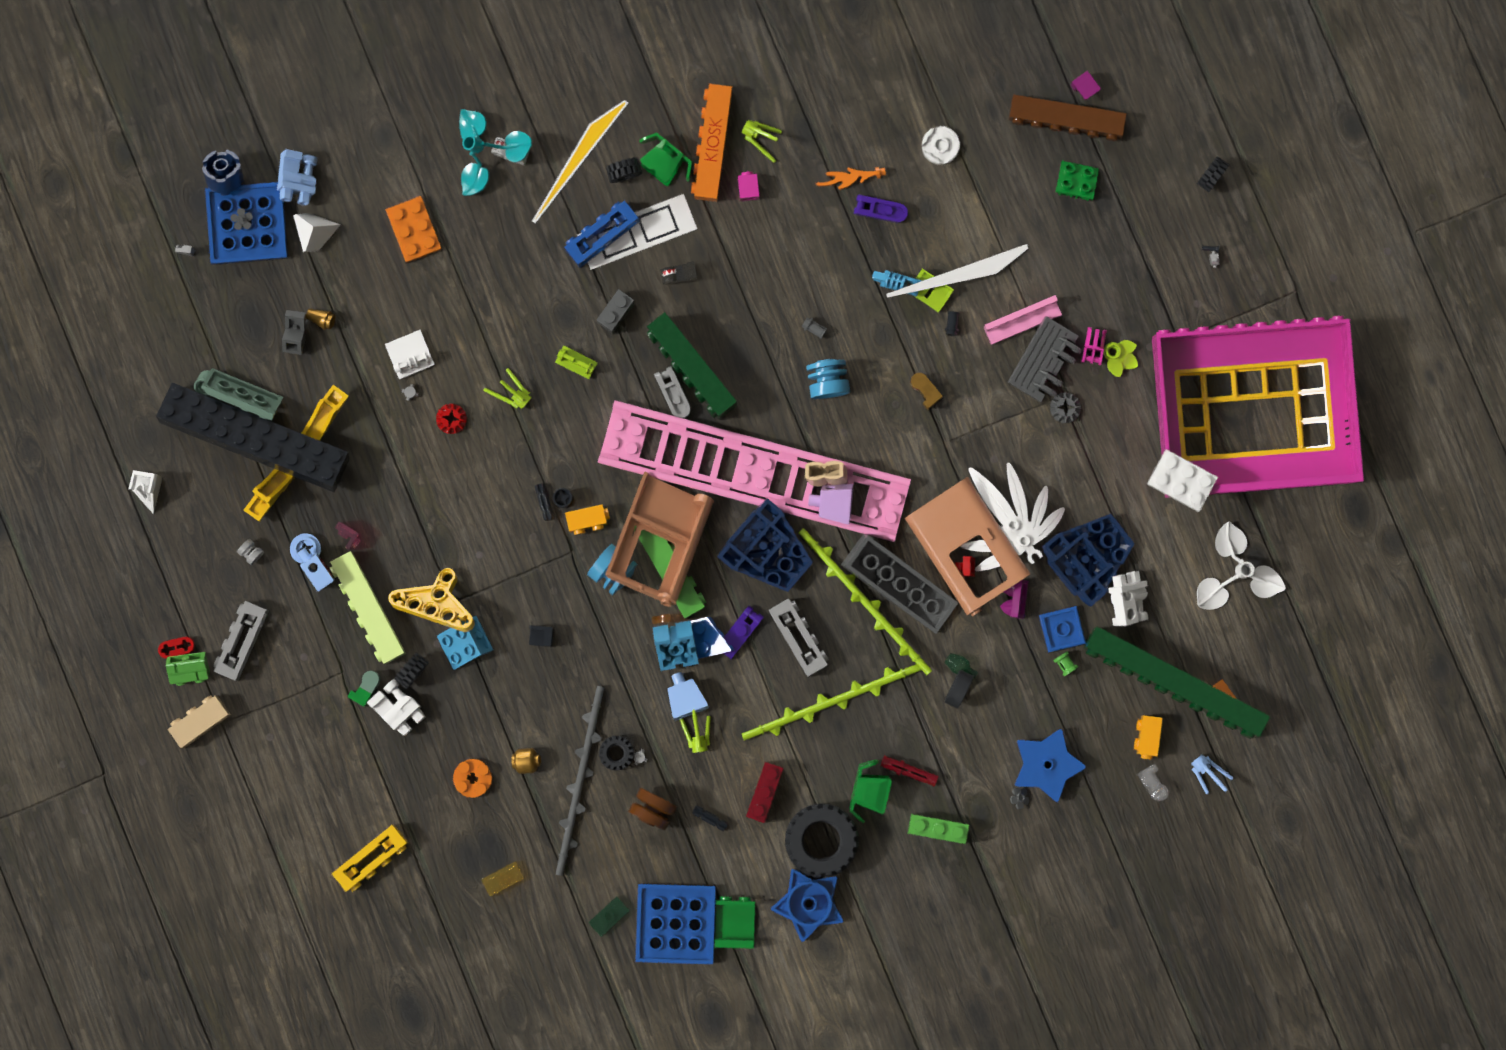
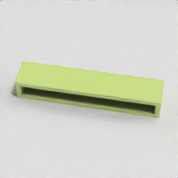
M350 551L331 561L332 567H330V570L335 578H339L341 582L339 587L342 593H347L350 599L347 601L352 611L356 610L359 616L356 618L361 628L365 627L368 633L365 635L370 645L373 644L377 651L374 654L377 660L387 664L406 654L353 552Z

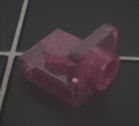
M338 522L335 527L339 530L337 534L345 539L351 537L345 548L348 550L356 548L361 541L359 538L361 534L342 522Z

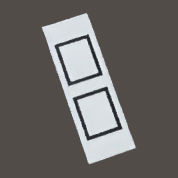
M684 194L635 212L640 222L588 262L590 269L696 230L697 227ZM612 221V224L610 226H608L605 230H603L601 233L595 236L592 240H590L589 242L585 241L589 245L590 249L592 248V244L600 239L612 228H614L615 226L618 228L615 221Z

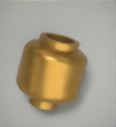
M533 748L518 749L512 755V768L516 769L519 774L535 773L538 766H541V756L537 755L536 750Z

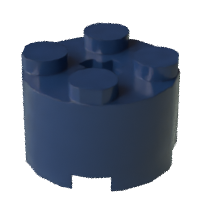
M226 150V152L217 153V151H213L203 160L202 169L210 190L220 193L222 196H227L244 182L240 161L234 152Z

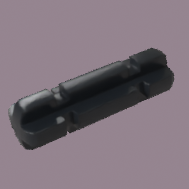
M543 483L537 484L534 488L536 494H538L537 498L541 511H543V519L545 521L552 520L554 515L550 510L551 505L548 495L545 493V485Z
M698 805L692 811L693 815L698 818L701 817L703 821L714 827L717 826V829L725 831L728 826V822L723 819L720 820L718 816L707 810L704 811Z

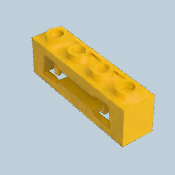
M391 825L334 871L332 875L346 892L349 890L354 892L361 886L360 882L365 877L369 880L377 873L375 869L380 865L385 867L392 861L390 859L391 856L395 853L400 855L407 849L405 845L409 842L395 825ZM389 836V839L382 843L385 849L390 848L392 845L395 847L388 852L382 853L361 870V874L355 879L352 877L359 873L355 867L351 868L347 873L345 872L353 864L357 865L381 846L380 842Z

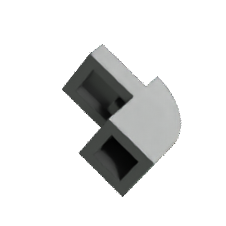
M286 310L285 331L282 338L283 352L302 355L307 333L305 313Z

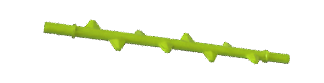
M803 528L798 534L811 547L810 549H813L828 566L826 576H837L852 592L851 601L861 602L876 619L874 629L876 631L885 629L900 645L899 654L901 656L909 655L912 662H915L926 675L930 674L933 670L902 637L903 628H894L878 611L881 602L879 600L869 601L854 584L856 576L854 574L846 575L830 558L833 550L832 547L821 548L818 544L819 542H816Z
M917 664L903 670L900 669L897 672L887 667L884 671V677L865 685L852 681L850 691L830 699L819 694L817 704L797 712L787 707L784 711V717L744 732L742 737L745 741L760 734L763 735L768 731L778 736L780 727L800 718H804L807 722L811 723L813 722L815 712L835 704L845 709L848 699L868 691L875 696H879L881 686L905 678L908 675L921 671Z

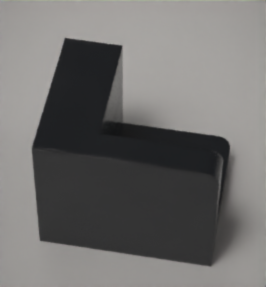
M529 626V645L552 647L553 627Z

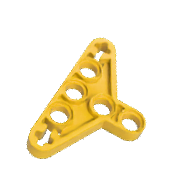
M450 568L443 569L439 573L434 585L398 589L389 594V602L397 610L462 632L471 631L475 625L470 613L451 594L457 583V576ZM445 575H453L449 582L443 581ZM440 590L445 592L443 597H435L436 592ZM399 597H401V599L403 600V601L397 600V602H395L394 599H395V598L398 599ZM418 601L420 603L416 609L410 608L412 602ZM430 607H435L436 612L428 615L427 610ZM446 613H453L452 619L447 621L443 618ZM461 621H469V623H465L464 625H462Z

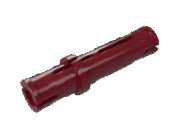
M886 755L883 756L880 767L892 770L897 775L902 774L933 787L935 786L938 775L906 764L903 760L898 761ZM911 771H913V772H915V773H918V774H920V775L926 776V778H924V777H922V776H919V775H917V774L911 773Z

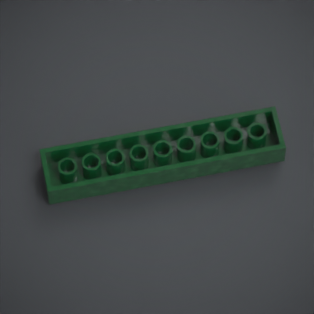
M1099 627L1093 628L1083 649L1087 650L1085 654L1095 659L1100 657L1104 659V664L1112 668L1115 666L1121 668V673L1127 676H1137V681L1140 683L1154 685V690L1162 694L1169 693L1173 695L1172 699L1179 703L1187 702L1192 710L1206 712V717L1214 721H1223V726L1231 730H1236L1237 728L1241 731L1240 734L1248 739L1260 737L1270 718L1267 714Z

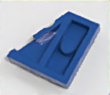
M711 617L691 621L698 659L734 651L733 646L727 643L724 639V634L716 627V623Z

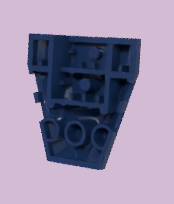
M768 498L746 518L717 556L732 570L787 592L813 563L796 537L793 528L786 520L782 510Z
M1108 514L1055 535L1042 548L1048 558L1049 566L1074 596L1078 595L1085 604L1091 607L1106 594L1113 576L1117 575V570L1124 563L1135 543L1112 514Z

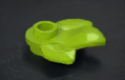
M1123 340L1120 343L1110 342L1104 347L1103 355L1108 360L1107 368L1116 377L1122 375L1123 369L1138 367V362L1132 354L1137 345L1130 340ZM1115 349L1116 355H1110L1109 350Z

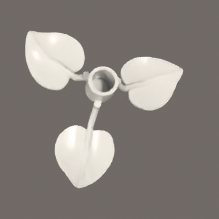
M1227 522L1220 528L1216 536L1215 546L1221 556L1227 557L1232 555V558L1239 562L1235 568L1236 575L1221 585L1215 578H1206L1201 581L1197 589V605L1206 610L1217 609L1223 606L1229 597L1228 591L1223 587L1238 578H1252L1251 590L1260 598L1271 597L1284 591L1286 588L1281 577L1272 568L1258 566L1254 571L1252 563L1244 562L1243 559H1239L1235 555L1245 551L1247 539L1240 529L1231 522Z

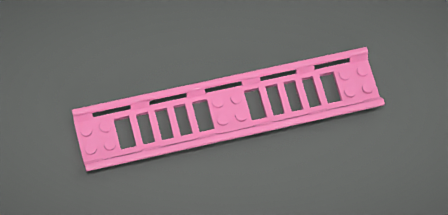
M616 400L613 404L611 418L598 459L600 464L641 475L647 472L648 475L656 479L757 506L764 499L731 491L730 489L768 498L783 513L895 542L911 479ZM631 413L668 422V425L631 416ZM648 427L663 431L655 462L640 458ZM687 428L714 434L724 438L723 440H720L717 438L687 431ZM670 433L681 436L673 467L661 464ZM688 438L700 441L692 471L680 469ZM742 442L777 451L779 455L743 446ZM706 443L718 446L710 476L698 473ZM725 448L740 452L732 482L717 479ZM798 457L823 464L830 461H840L847 468V484L854 485L855 482L869 486L862 516L851 514L850 521L876 527L878 530L851 522L843 524L821 518L817 513L785 505L790 504L819 512V507L808 506L809 495L812 494L813 486L808 482L803 501L791 498L798 468L805 469V465L808 464L807 462L797 460ZM619 459H622V460H625V461H629V462H633V463H637V464L644 465V466H648V467H652V468H655L656 470H652V469H648V468H645V467H641V466L633 465V464H630V463L622 462V461H619ZM777 462L792 465L784 496L769 492ZM853 472L890 481V485L855 476ZM674 474H678V475H681V476H685V477L693 478V479H696V480L708 482V483H711V485H708V484H705V483H701V482H697V481H693V480L686 479V478H682V477H678V476H675Z

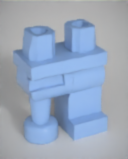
M286 149L281 153L277 185V190L280 191V200L290 202L292 201V195L297 194V203L307 206L316 190V179L312 176L313 166L317 164V157L312 155L302 156V152ZM302 160V164L305 165L303 173H298L300 161Z

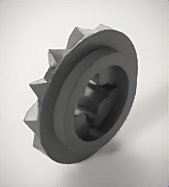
M1060 393L1053 398L1050 404L1052 416L1061 423H1070L1080 414L1081 405L1079 399L1073 394ZM1065 400L1068 406L1074 407L1068 409L1067 416H1065L1063 409L1057 408L1063 406Z

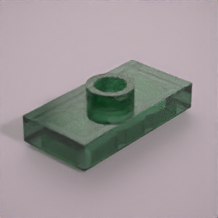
M616 896L588 923L602 937L630 910Z

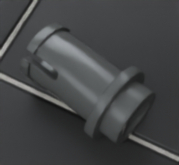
M807 317L802 325L804 331L807 330L820 339L827 330V328L813 321L812 317L811 319Z

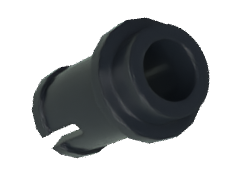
M948 312L947 328L944 330L947 336H957V333L960 332L958 329L959 312Z

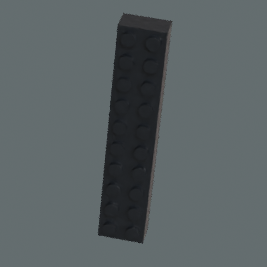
M171 383L156 415L159 423L334 493L350 460L348 452L175 383Z

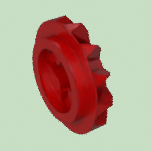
M454 403L445 404L436 415V423L444 433L456 434L466 425L467 417L465 411ZM453 411V416L459 420L452 421L449 427V421L443 417L450 416V413Z

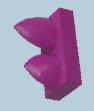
M1023 579L1003 592L1013 597V599L1004 602L1000 606L1002 611L1010 617L1024 619L1029 582Z

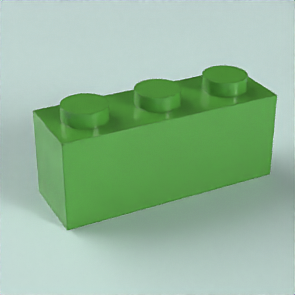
M911 814L907 833L966 844L969 825Z

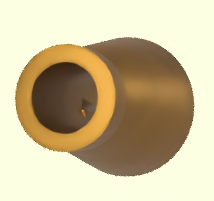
M309 308L306 313V319L325 330L332 329L335 324L336 316L330 311Z

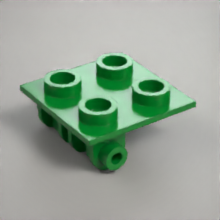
M1061 161L1055 193L1065 196L1070 195V198L1073 195L1075 199L1079 197L1086 201L1093 200L1099 168Z

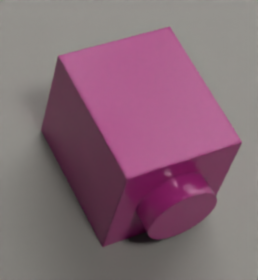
M753 172L741 173L738 176L740 201L759 200L757 174H753Z

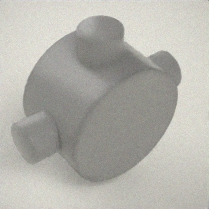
M1212 251V254H1210V264L1213 268H1217V265H1219V256L1215 251Z
M413 384L402 389V392L407 397L406 400L410 401L415 396L418 397L419 393L416 392Z
M641 749V751L634 753L635 765L647 762L648 759L645 758L644 754L645 750Z

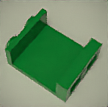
M720 896V900H716L715 947L754 949L755 901H751V897H740V901L732 900V897Z

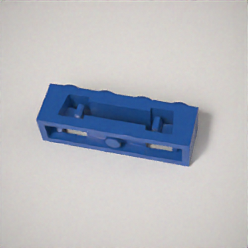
M625 200L622 203L617 202L614 204L609 213L601 214L596 219V223L592 226L587 225L581 230V234L575 238L574 236L566 242L564 248L579 268L640 222ZM614 220L618 228L616 226L594 242L590 249L585 241L589 242L610 226Z

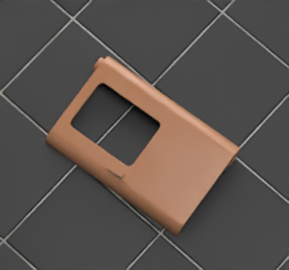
M644 472L605 575L611 580L661 601L660 603L664 606L671 607V605H676L714 500L704 494L691 495ZM642 530L670 541L675 545L659 590L630 579L625 574Z
M968 477L905 518L966 615H976L982 611L980 608L982 605L1030 575V572ZM977 535L983 538L1007 575L1005 582L980 598L975 596L950 557L952 551Z

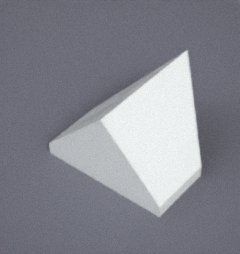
M310 213L294 215L303 252L320 250L340 226V224Z
M133 470L129 489L154 514L162 477L157 474Z

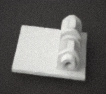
M421 330L385 344L399 379L435 365Z

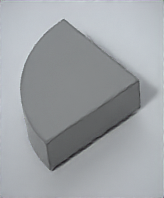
M176 245L175 253L194 256L195 250L192 246Z

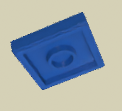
M1077 606L1039 615L1048 653L1086 643Z

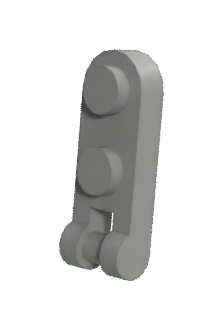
M672 367L666 368V371L661 373H655L654 376L673 416L686 418L690 414V406ZM670 377L672 382L665 384L663 380Z

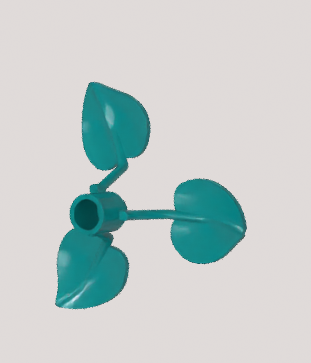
M461 109L460 133L463 139L462 145L464 149L470 151L469 155L478 163V165L470 163L463 169L461 176L462 195H475L488 184L489 171L486 168H482L481 161L475 155L483 151L484 146L506 149V158L516 163L524 160L532 147L531 137L524 132L514 131L506 136V146L483 142L479 135H482L486 130L487 122L485 116L476 111Z

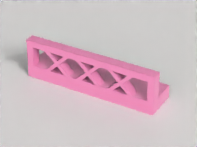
M1056 295L986 324L984 330L990 344L993 345L1041 324L1046 316L1050 319L1061 316Z

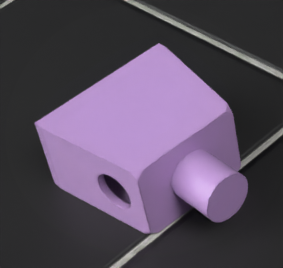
M853 484L824 485L820 495H809L808 506L819 507V517L849 524Z

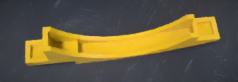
M332 385L324 398L320 399L310 420L301 434L320 441L349 395L335 385ZM274 469L254 488L252 492L255 495L244 511L260 522L280 494L286 490L294 476Z

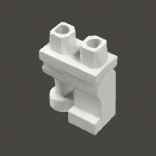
M1139 571L1126 573L1128 583L1126 582L1125 574L1113 576L1114 587L1108 588L1116 618H1112L1113 626H1126L1149 619L1148 613L1143 611V599L1146 598L1148 593L1145 588L1147 581H1141Z
M393 679L383 689L387 694L392 693L398 700L395 704L382 691L376 693L367 703L393 730L406 736L412 730L406 721L412 717L418 724L425 718V715L420 709L421 706L414 698L405 695L398 688L399 683Z

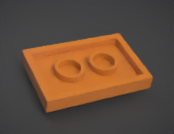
M421 196L385 209L406 263L442 250Z

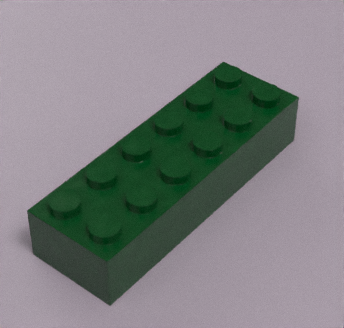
M665 312L647 326V336L653 344L658 343L660 345L659 351L665 359L669 357L672 360L670 363L673 369L678 374L681 372L684 375L682 378L689 388L693 387L696 390L694 392L695 396L701 403L705 402L708 405L706 407L707 411L713 418L717 416L720 420L737 406V401Z

